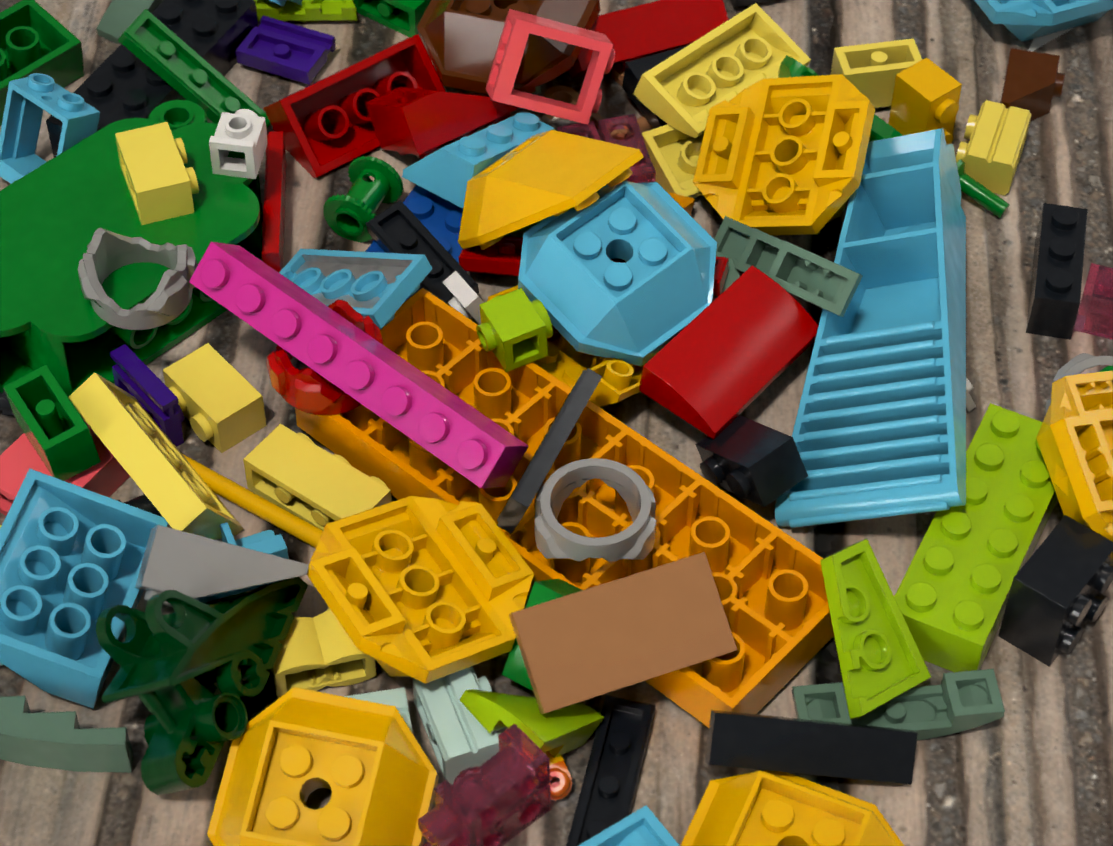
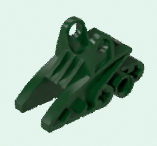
M300 577L258 587L249 593L242 592L209 601L205 604L177 590H166L153 595L148 600L145 612L131 609L126 605H116L103 610L98 616L96 623L98 642L121 666L103 693L102 701L110 703L138 695L150 711V715L147 717L144 725V737L148 748L141 763V777L144 785L151 792L157 795H165L202 786L209 779L224 743L239 738L245 732L248 715L242 699L258 695L265 687L270 675L266 670L273 668L282 647L279 641L285 640L295 617L292 612L298 610L308 587ZM164 601L170 603L175 612L162 615L161 608ZM114 616L125 622L127 627V636L123 643L118 641L112 633L111 622ZM239 666L242 668L241 672L237 670ZM241 679L245 681L243 685L240 683ZM216 682H217V685H218L219 690L222 692L221 694H218V695H214V693H215V691H216V689H217V686L214 685L213 683H216Z

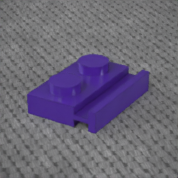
M263 15L260 19L261 24L259 27L254 26L237 48V63L310 85L327 62L329 52L335 51V36Z
M126 344L111 351L110 357L116 363V365L112 366L115 385L138 400L176 447L183 444L181 423L184 421V414L178 404V398Z

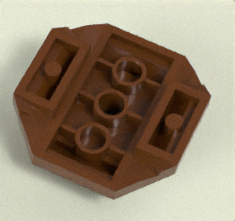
M431 0L417 25V30L444 86L488 94L485 88L509 9L591 30L600 12L599 0ZM529 33L513 89L531 94L534 93L536 86L554 80L572 68L582 47Z

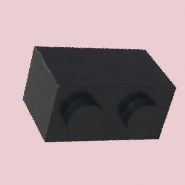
M741 415L733 420L714 440L707 436L695 444L703 461L700 463V469L708 481L733 492L740 499H748L763 507L808 477L793 437Z

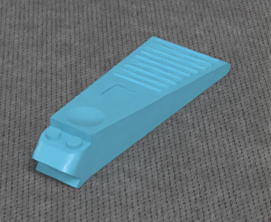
M944 128L868 143L861 183L857 190L849 197L834 263L859 273L863 277L843 317L822 309L792 434L808 477L777 498L775 520L779 527L790 526L791 528L926 513L949 510L950 507L966 505V216L961 207L962 193L953 143L946 144Z

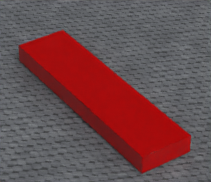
M271 131L267 135L268 144L266 147L262 261L277 272H280L283 269L287 159L284 131Z

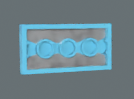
M300 249L279 273L326 306H329L338 299L348 302L356 312L362 316H369L379 329H382L393 320L396 311L407 298L419 289L420 283L433 268L427 257L423 254Z

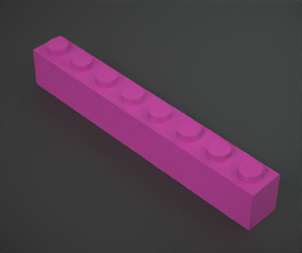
M210 242L189 283L481 489L506 486L529 446L240 245Z

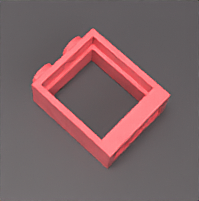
M509 9L485 90L492 101L588 125L591 113H597L602 100L600 85L604 73L608 74L612 69L615 50L612 49V42L603 33ZM529 33L593 50L576 105L513 89Z

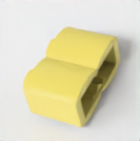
M330 608L313 618L294 617L285 640L279 641L282 647L273 668H271L278 697H282L293 687L318 691L326 686L340 687L358 684L376 676L375 658L357 649Z

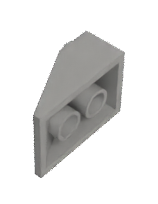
M157 525L150 531L135 588L146 590L144 600L147 601L153 595L166 590H177L189 597L199 598L307 575L309 564ZM164 601V603L162 604L172 607L171 604L166 601Z

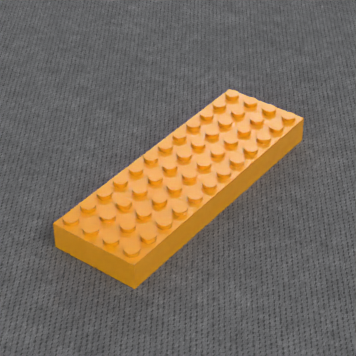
M422 288L402 304L389 324L379 329L384 346L529 446L505 487L481 489L362 404L351 411L336 415H314L296 408L295 413L299 428L333 453L344 457L352 467L369 477L375 476L381 479L391 489V495L397 500L408 496L437 498L459 505L460 501L482 503L498 524L496 520L572 388L534 362L506 372L492 350L486 352L482 347L476 330L478 324ZM589 400L542 485L556 470L568 463L581 459L602 458L626 465L644 480L654 494L656 501V532L653 549L644 560L619 559L618 561L610 562L603 558H587L579 562L570 558L546 559L537 548L535 541V495L512 534L500 527L534 572L528 596H530L535 581L561 579L581 590H585L705 552L737 651L645 680V682L708 728L711 710L757 714L834 637L820 560L823 558ZM596 478L588 480L582 486L572 491L563 502L557 521L567 530L581 536L593 538L615 535L624 531L633 523L627 504L616 489L609 487L601 479Z

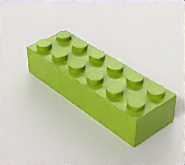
M990 403L966 451V505L950 507L949 510L936 511L894 596L924 661L952 672L980 670L1003 620L1013 578L1032 556L1058 499L1036 439L1043 423L1041 421Z

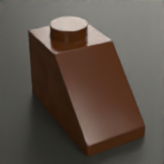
M1011 48L1000 103L1005 104L1006 108L1014 106L1029 110L1030 114H1032L1030 122L1048 114L1052 97L1060 98L1063 89L1065 74L1057 72L1060 56Z

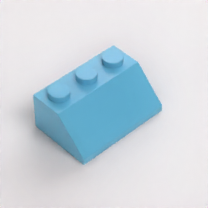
M527 112L516 113L510 118L489 125L483 130L462 137L460 140L436 150L403 169L402 177L463 208L468 180L531 136L555 130V128L540 121L534 114Z

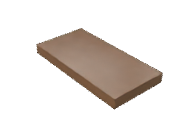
M705 552L509 614L541 715L737 651Z

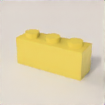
M279 424L243 459L247 488L322 530L327 523L392 502L391 489L381 479L375 476L369 477L352 467L344 457L338 454L332 455L317 446L307 435L300 432L295 433L282 424Z

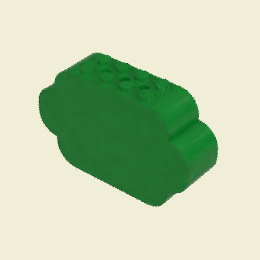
M128 118L113 122L0 191V392H3V386L44 365H47L68 397L94 372L115 384L112 366L116 365V363L110 357L111 351L126 344L147 365L228 310L194 287L187 308L171 322L152 329H123L107 323L96 314L90 300L84 299L78 274L79 261L83 258V253L87 252V245L91 242L93 234L98 228L131 238L142 237L152 244L163 245L167 242L175 246L186 244L192 247L197 266L210 242L240 245L262 261L263 215L259 172L256 179L212 173L209 140L211 136H214L218 124L206 122L193 123L177 128L174 131L171 130L174 139L181 137L183 140L188 161L187 164H184L185 168L193 167L196 174L199 193L192 194L194 213L141 225L120 167L115 133L160 123L146 118ZM229 151L228 157L245 159V153ZM151 262L128 264L112 272L101 286L107 296L112 298L120 308L130 310L137 304L144 303L156 291L164 272L170 268Z

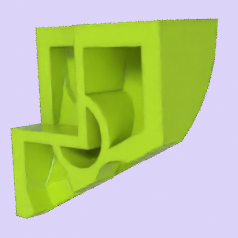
M469 689L465 690L459 699L489 733L507 727L534 757L549 751L556 758L584 746L604 719L600 713L581 702L541 715L535 697Z

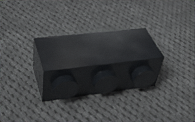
M1048 203L1043 204L1035 238L1026 333L1071 340L1080 306L1088 209Z

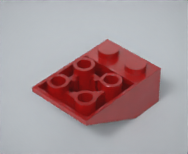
M406 87L396 88L365 102L381 149L395 151L399 155L413 154L417 155L418 158L428 156L440 149V145L450 140L455 142L462 137L476 133L475 129L482 125H492L510 118V112L520 108L492 101L489 96Z

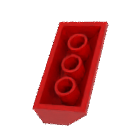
M658 0L599 15L591 31L605 34L612 42V49L615 50L613 66L620 64L624 71L625 62L690 45L728 21V16L723 0ZM582 47L573 67L567 70L571 78L586 75L593 50Z
M416 34L284 97L263 109L274 131H284L285 150L313 178H317L380 146L365 102L399 87L446 91L419 34Z

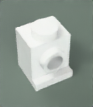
M239 109L235 113L222 112L215 134L209 140L213 174L249 179L257 178L268 144L265 117H259L249 109ZM229 151L244 152L245 159L228 157Z

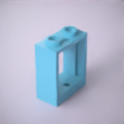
M33 73L29 77L9 81L0 132V177L12 184L14 181L19 180L46 163L45 160L35 154L43 110L63 122L57 156L97 132L100 111L84 102V98L80 95L71 93L56 84L55 80L46 74Z

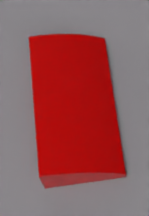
M752 265L643 366L639 391L714 440L815 341L818 324L791 294Z

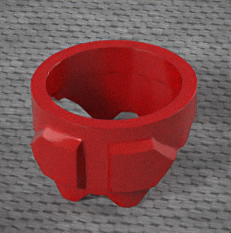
M338 299L328 306L384 345L379 327L369 316H362L344 300ZM279 345L266 357L272 387L281 394L286 402L296 409L314 415H336L351 411L361 405V403L337 386L327 382L313 369L308 367L301 370L296 369L291 363V359L294 356Z

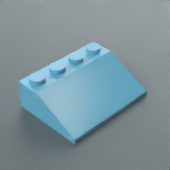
M29 468L0 528V663L47 693L93 709L114 662V659L98 642L96 635L98 616L103 610L116 605H126L131 609L137 608L144 590L135 588L150 531L157 525L168 527L169 523L161 516ZM114 616L111 622V630L114 637L122 642L127 627L125 622Z

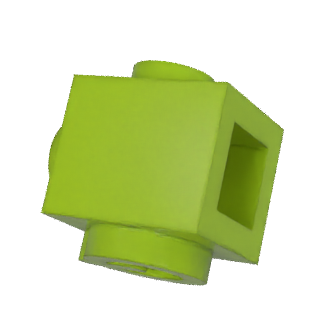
M520 288L479 304L481 324L476 326L478 338L486 352L491 350L494 352L506 372L548 356L547 338L553 336V327L548 312L540 300L536 299L530 302L523 289Z

